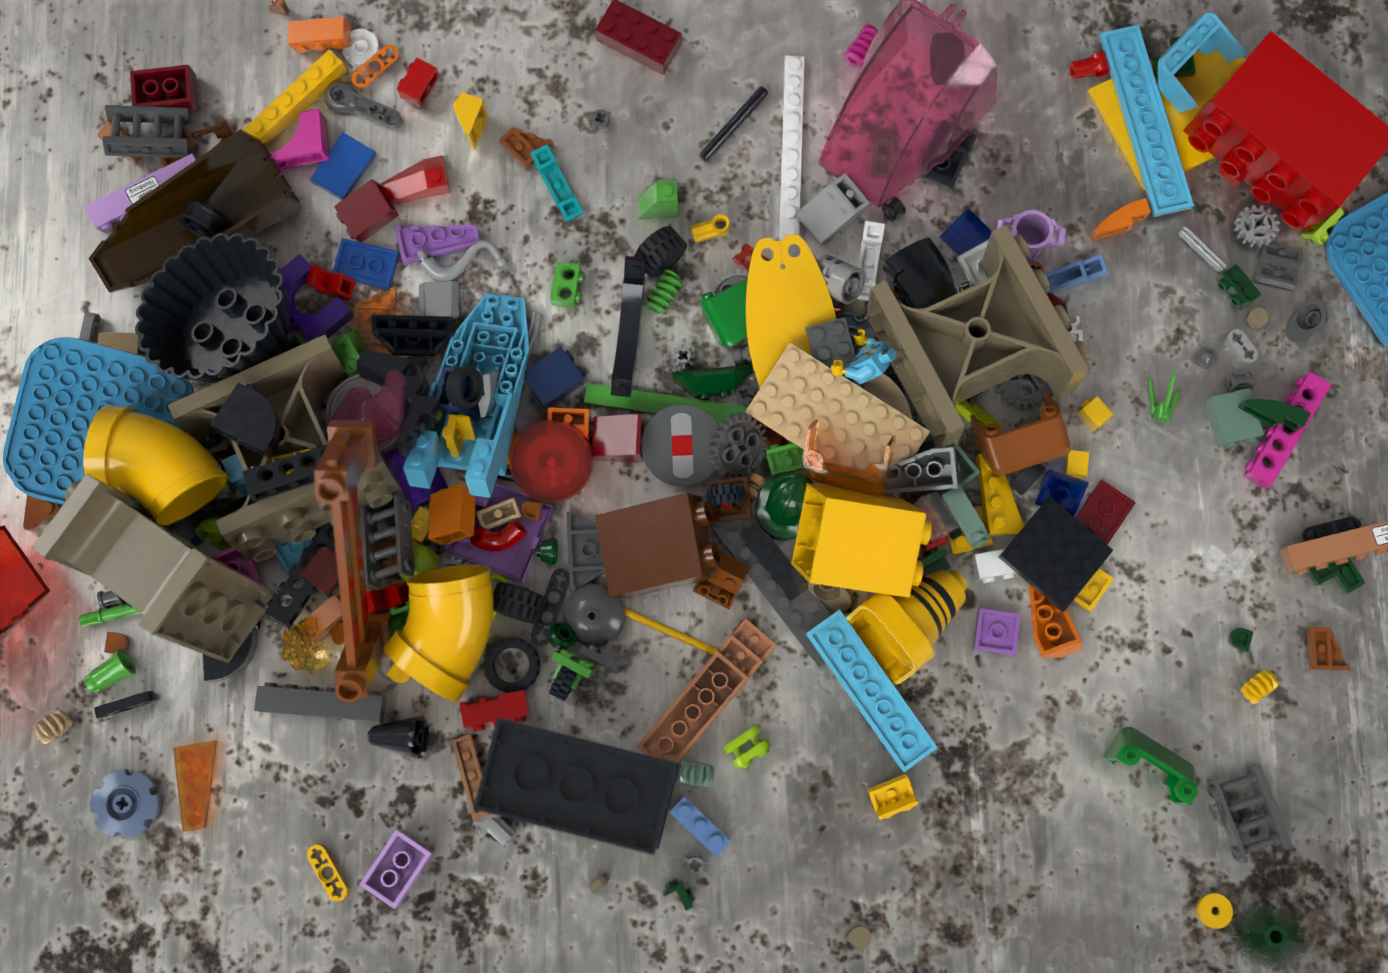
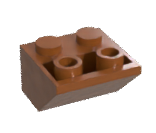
M720 552L721 565L715 567L717 578L697 582L693 592L730 610L751 567Z

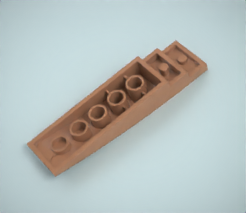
M745 618L638 744L637 748L645 755L678 764L777 647V644Z

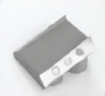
M440 281L419 284V316L453 317V320L457 319L461 314L459 307V282Z

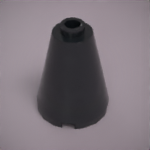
M416 716L374 725L368 731L367 740L372 747L414 759H421L423 757L421 753L426 752L428 747L429 729L424 727V723H427L426 719Z

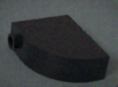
M238 382L210 424L216 433L268 459H271L281 439L282 427L277 412L269 401L250 384L245 386Z
M260 620L229 663L203 654L204 681L215 682L230 679L238 675L249 665L257 649L258 631L261 628Z

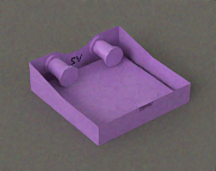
M495 483L491 498L475 496L474 530L481 526L476 515L477 511L513 497L520 509L522 503L531 497ZM543 502L542 517L539 522L529 520L523 515L515 519L526 528L528 533L510 549L502 552H488L473 546L470 542V537L447 544L444 551L456 558H462V560L471 564L488 566L491 572L523 584L536 554L537 545L541 542L554 507ZM510 522L490 529L489 531H500L503 528H505Z

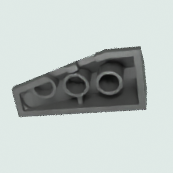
M954 446L932 448L872 473L874 494L958 488L960 480Z

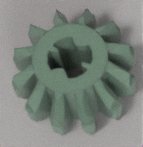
M683 761L679 768V780L685 784L704 787L711 786L714 780V767L705 763Z

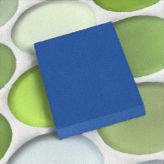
M342 132L328 152L329 160L322 161L310 178L312 183L341 200L349 195L376 155L374 150Z
M342 238L332 273H342L355 280L356 283L390 290L400 252Z

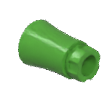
M118 649L110 658L84 677L85 684L90 691L97 693L123 678L135 674L136 668L131 658L123 650Z

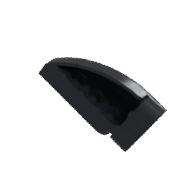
M930 237L906 246L891 255L884 262L883 271L892 283L899 281L893 288L894 291L901 295L900 300L907 307L924 309L956 295L954 281L948 264Z

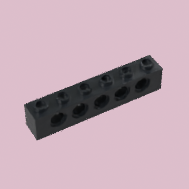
M328 444L324 446L317 445L311 450L295 452L289 457L273 459L270 463L261 466L255 465L248 470L242 471L248 495L253 502H257L315 483L314 470ZM315 462L312 467H307L310 463ZM294 469L292 473L286 474L288 470ZM273 476L269 481H265L267 477Z
M330 522L324 524L321 530L316 531L309 548L305 547L300 555L301 560L297 565L294 564L288 573L290 576L286 582L283 581L277 589L278 594L274 600L270 599L265 607L267 618L288 630L331 568L332 562L336 560L335 537L328 536V533L334 530ZM320 547L327 548L324 554L316 553ZM314 564L316 567L313 571H305L307 565ZM298 581L304 582V585H303L302 588H300V589H294V588H293V586H294V584H295L296 582H298ZM285 599L292 600V604L290 606H282V602Z

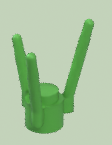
M1176 372L1172 373L1165 403L1158 402L1157 406H1155L1153 380H1148L1151 404L1150 414H1154L1153 419L1168 422L1172 418L1173 410L1181 392L1180 389H1177L1170 405Z

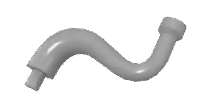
M489 240L475 242L456 263L450 266L438 264L433 256L428 258L424 250L417 253L422 261L418 265L426 275L436 281L456 279L465 271L474 256L482 248H487L492 253L498 268L508 263L506 257L501 255L496 245Z

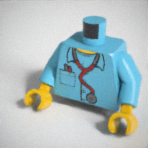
M863 329L858 330L859 336L854 335V339L858 346L865 344L866 346L861 348L849 366L844 368L841 360H834V365H831L834 376L845 374V377L852 378L857 385L882 375L890 363L896 359V352L893 348H890L883 341L879 342L873 338L868 339Z

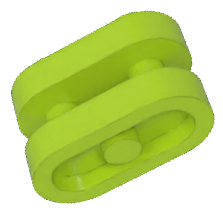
M758 724L722 747L726 754L733 752L736 756V759L732 761L736 769L740 767L743 770L752 764V758L757 755L761 758L770 752L768 747L771 744L767 738L761 742L757 736L761 732ZM750 740L754 747L743 753L739 746Z

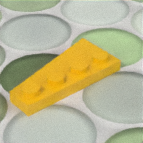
M982 454L976 456V464L981 472L978 475L985 528L989 535H1017L1024 524L1005 475L994 474Z

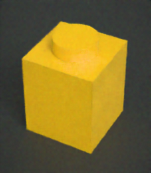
M1098 396L1093 400L1088 398L1080 405L1082 409L1078 412L1093 432L1114 415Z
M1070 450L1064 456L1062 478H1068V481L1081 482V480L1086 478L1088 475L1089 452Z

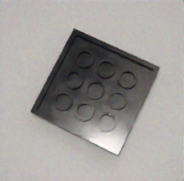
M1049 496L998 558L1063 612L1113 552V549Z

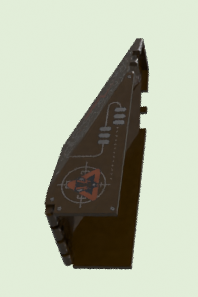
M240 129L125 209V216L118 224L115 223L112 228L114 230L106 241L102 240L88 258L108 292L113 293L149 283L153 273L162 269V265L168 257L177 256L179 249L187 244L194 245L199 237L188 231L178 220L179 214H184L187 210L186 204L188 201L194 200L203 205L209 204L216 209L215 213L227 221V228L221 230L220 233H225L228 237L234 233H241L245 239L296 213L301 203L294 191L289 192L292 188L284 175L278 176L281 170L274 159L270 158L266 161L267 158L271 157V154L265 144L259 138Z

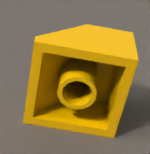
M461 92L459 98H456L454 101L453 109L471 149L475 150L489 115L482 98Z

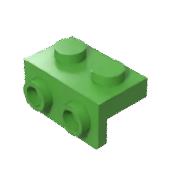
M791 441L788 442L789 445L781 446V444L769 446V450H766L765 454L771 476L781 472H794L811 467L808 452Z

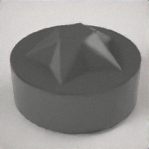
M1203 347L1196 354V362L1203 368L1213 366L1218 360L1217 352L1211 347Z

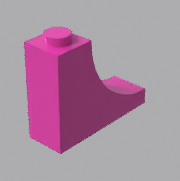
M311 109L300 113L299 125L292 139L280 150L271 153V157L267 158L266 161L273 158L279 169L284 170L329 160L326 118L319 109Z

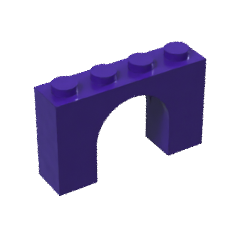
M299 254L280 269L292 315L290 322L297 330L301 328L305 332L302 336L307 342L322 335H326L329 339L355 316L339 297L314 314H303L296 310V293L306 283L311 267L304 257Z

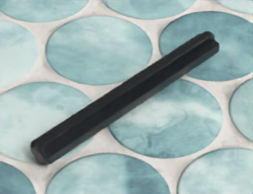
M760 86L699 154V157L704 162L710 160L768 95V90Z

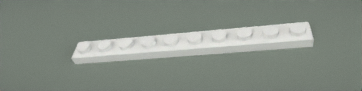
M785 56L779 241L783 240L787 235H799L800 220L795 214L800 210L805 56Z

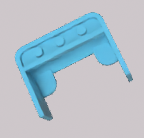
M1206 13L1200 16L1158 61L1159 90L1178 113L1194 109L1198 106L1174 76L1197 50L1201 54L1207 55L1216 49L1227 63L1247 55L1246 51L1214 13Z

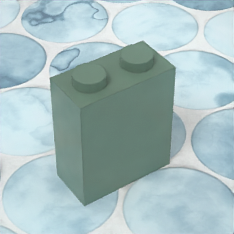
M1250 388L1213 396L1205 401L1218 448L1225 446L1226 449L1237 447L1238 443L1245 442L1246 445L1258 442V438L1264 435L1260 420L1238 408L1239 404L1246 399H1253Z
M959 485L958 488L944 493L942 497L972 549L985 545L990 536L962 487Z

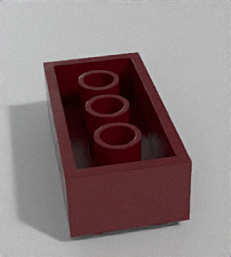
M612 0L595 29L596 41L662 75L665 74L682 45L681 32L618 0Z

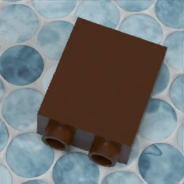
M686 492L595 515L609 597L627 599L717 578L715 567L721 565V553L718 544L715 541L710 542L707 526L713 524L714 515L710 503L707 500L703 501L702 496Z

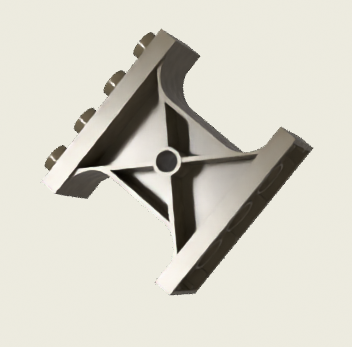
M1007 225L991 232L981 263L989 279L924 309H914L900 303L895 298L887 281L871 287L866 319L878 341L885 342L890 348L895 350L896 359L891 362V365L924 427L930 431L929 436L936 448L954 446L955 450L965 428L956 410L958 403L1021 374H1031L1045 380L1059 402L1074 394L1088 370L1087 365L1091 363V356L1085 344L1080 340L1074 343L1066 330L1070 328V319L1067 312L1061 305L1053 307L1046 293L1050 292L1047 277L1040 269L1033 272L1026 258L1030 257V251L1025 239L1020 234L1013 237Z
M322 335L169 404L168 407L173 419L181 428L201 444L200 439L209 434L212 437L218 435L210 424L237 383L239 382L245 386L250 384L269 401L279 416L282 433L278 448L272 456L276 457L311 449L317 445L324 446L329 444L327 427L320 412L321 402L329 390L337 387L348 379L349 376L326 335ZM231 440L244 471L255 465L261 466L270 463L271 459ZM379 450V461L376 467L365 468L357 484L359 508L367 504L372 508L383 506L393 499V492L400 490L395 476ZM273 476L267 477L265 481H269ZM315 483L257 502H253L248 495L246 502L238 511L216 520L221 535L247 560L252 558L255 562L271 558L277 553L276 547L291 540L295 544L308 541L315 536V528L328 522L333 525L331 504L317 500Z
M87 473L82 480H77L70 485L65 493L66 502L55 516L49 517L41 524L37 533L38 539L32 546L42 556L91 576L145 616L138 625L150 634L226 663L231 661L263 616L269 600H274L278 594L259 581L212 558L172 530L176 523L165 526L156 524L152 515L138 501Z

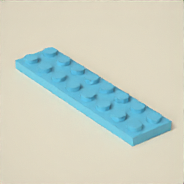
M840 609L805 633L902 772H906L938 748Z

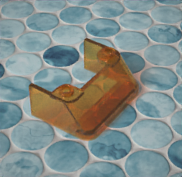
M815 419L807 429L803 465L806 477L812 482L876 496L882 495L888 487L897 436H892L886 445L883 464L871 463L865 470L824 462L822 453L814 449L819 420Z

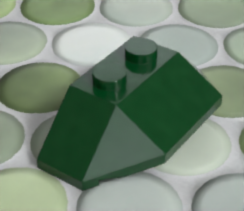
M753 364L672 372V378L677 385L692 397L699 398V400H709L714 396L730 398L731 395L736 394V390L751 376Z

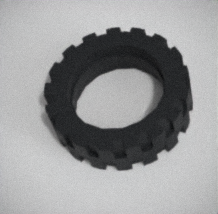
M506 637L496 641L488 649L489 651L484 657L483 668L486 678L493 687L505 693L527 690L535 683L540 672L539 655L527 641L518 637ZM509 648L522 650L529 660V670L526 676L514 683L505 682L500 679L495 670V661L498 655Z

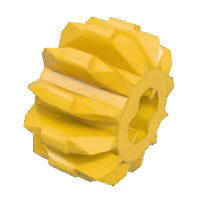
M1262 670L1242 686L1241 692L1252 704H1256L1272 693L1279 686V682L1269 670Z

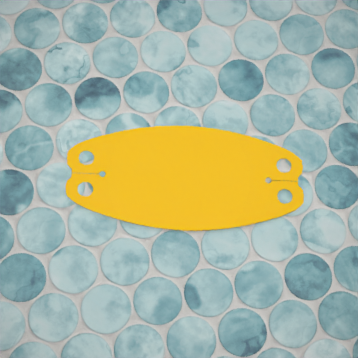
M797 234L787 235L781 241H775L772 238L760 239L753 250L746 290L747 339L754 372L761 388L789 343L812 356L805 328L836 320L833 303L821 270L810 248ZM792 244L800 247V254L797 257H791L788 253V248ZM765 248L773 251L774 255L770 261H765L761 257V252ZM782 263L785 265V269H781Z

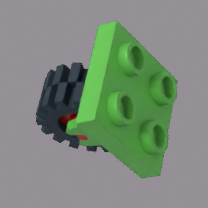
M569 649L554 651L551 657L559 665L552 677L554 682L549 694L562 701L567 699L572 690H576L583 676L586 678L593 677L597 668L593 667L594 663L586 658H576V653Z

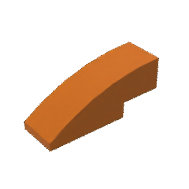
M1143 198L1134 201L1113 212L1094 230L1090 239L1095 240L1129 231L1134 225L1133 222L1144 220L1151 213L1147 199Z

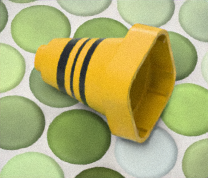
M937 570L922 577L919 586H912L910 597L874 593L846 619L889 680L895 684H900L934 657L933 645L966 600L964 591L967 590V583L963 576L955 570H950L949 572Z

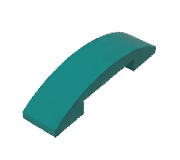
M548 144L530 152L550 195L566 223L583 215L584 212L557 165V161Z

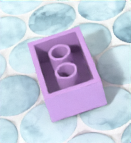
M396 829L359 885L396 909L400 907L434 856L435 851L404 830Z

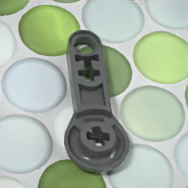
M335 81L325 90V103L332 111L339 113L352 112L392 130L398 129L402 125V117L397 110L360 95L348 82ZM343 94L345 98L338 100L337 96ZM378 109L380 114L375 113L373 115L371 111H376ZM392 115L398 117V121L394 124L388 123V118Z

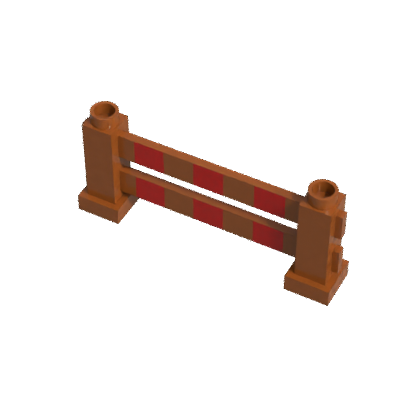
M331 420L327 426L329 444L314 470L315 495L317 500L331 504L345 639L344 649L334 671L335 692L342 701L355 702L359 698H368L382 657H388L383 647L393 635L391 613L368 612L357 484L364 469L375 468L378 463L375 421Z

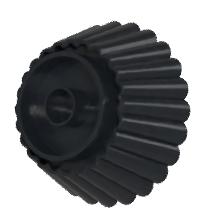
M218 233L212 239L205 236L199 238L194 245L187 244L181 247L177 256L168 257L164 261L162 269L153 273L150 278L151 285L146 287L141 294L143 303L136 310V317L139 321L135 326V333L140 336L138 348L146 352V361L157 365V370L161 373L172 374L175 378L218 383L281 354L283 346L288 342L287 334L291 331L290 320L292 315L278 260L272 257L269 247L260 246L258 240L254 237L245 239L241 233H234L229 237L225 233Z

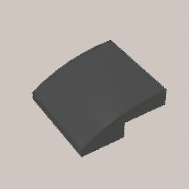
M1270 242L1268 246L1263 244L1259 252L1255 281L1295 290L1298 282V270L1302 265L1303 249Z

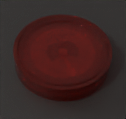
M546 419L530 425L516 438L510 452V470L516 484L525 494L542 502H561L575 496L585 486L593 469V451L587 437L576 426L563 420Z

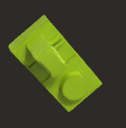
M1341 207L1310 229L1304 230L1301 233L1304 239H1311L1316 245H1323L1329 237L1326 230L1334 226L1344 214Z

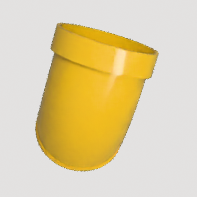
M106 405L96 413L91 422L84 447V474L86 475L87 473L138 501L152 515L155 523L160 526L173 524L197 512L211 502L225 488L229 481L227 474L222 471L219 463L203 445L182 429L164 420L140 414L131 407Z
M485 565L444 567L409 577L407 579V586H409L410 605L407 621L403 629L396 630L383 647L388 657L408 675L437 695L452 702H457L470 686L468 679L476 669L490 635L494 600L490 567Z

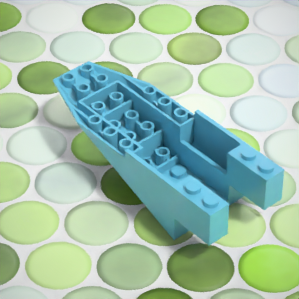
M486 293L451 337L437 380L432 382L428 397L436 399L443 367L475 368L481 375L500 370V377L494 394L495 410L494 413L486 417H481L480 415L479 421L471 420L477 437L475 441L464 440L460 457H452L449 448L446 447V440L443 438L442 432L443 427L447 426L450 414L442 411L440 421L436 422L433 429L425 428L424 433L417 440L416 447L411 450L406 458L403 469L410 486L430 489L437 466L467 470L465 479L470 495L491 498L497 476H505L529 354L525 298Z

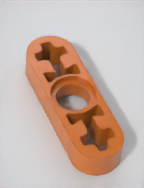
M390 44L380 48L351 74V83L357 88L366 87L397 60L399 56L398 49ZM385 49H392L393 58H386L384 62H386L387 64L384 66L383 61L377 56L380 55V57L382 58L386 55ZM373 60L380 64V69L377 72H373L369 68V64ZM365 67L372 77L370 78L369 75H366L363 78V84L361 82L356 83V74L363 75L365 73L363 68Z

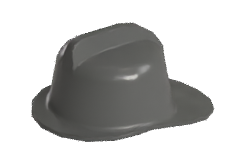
M1317 298L1306 301L1286 324L1285 333L1287 338L1293 342H1303L1314 333L1322 331L1327 326L1329 319L1326 304Z

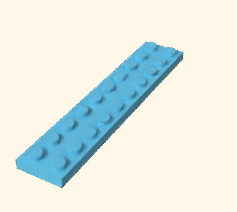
M1139 25L1101 33L1099 36L1100 42L1109 63L1110 75L1153 217L1191 209L1194 204Z

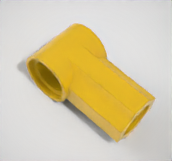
M718 214L713 219L690 226L695 244L717 236H727L730 232L728 217ZM723 222L726 224V227L718 229L716 225Z

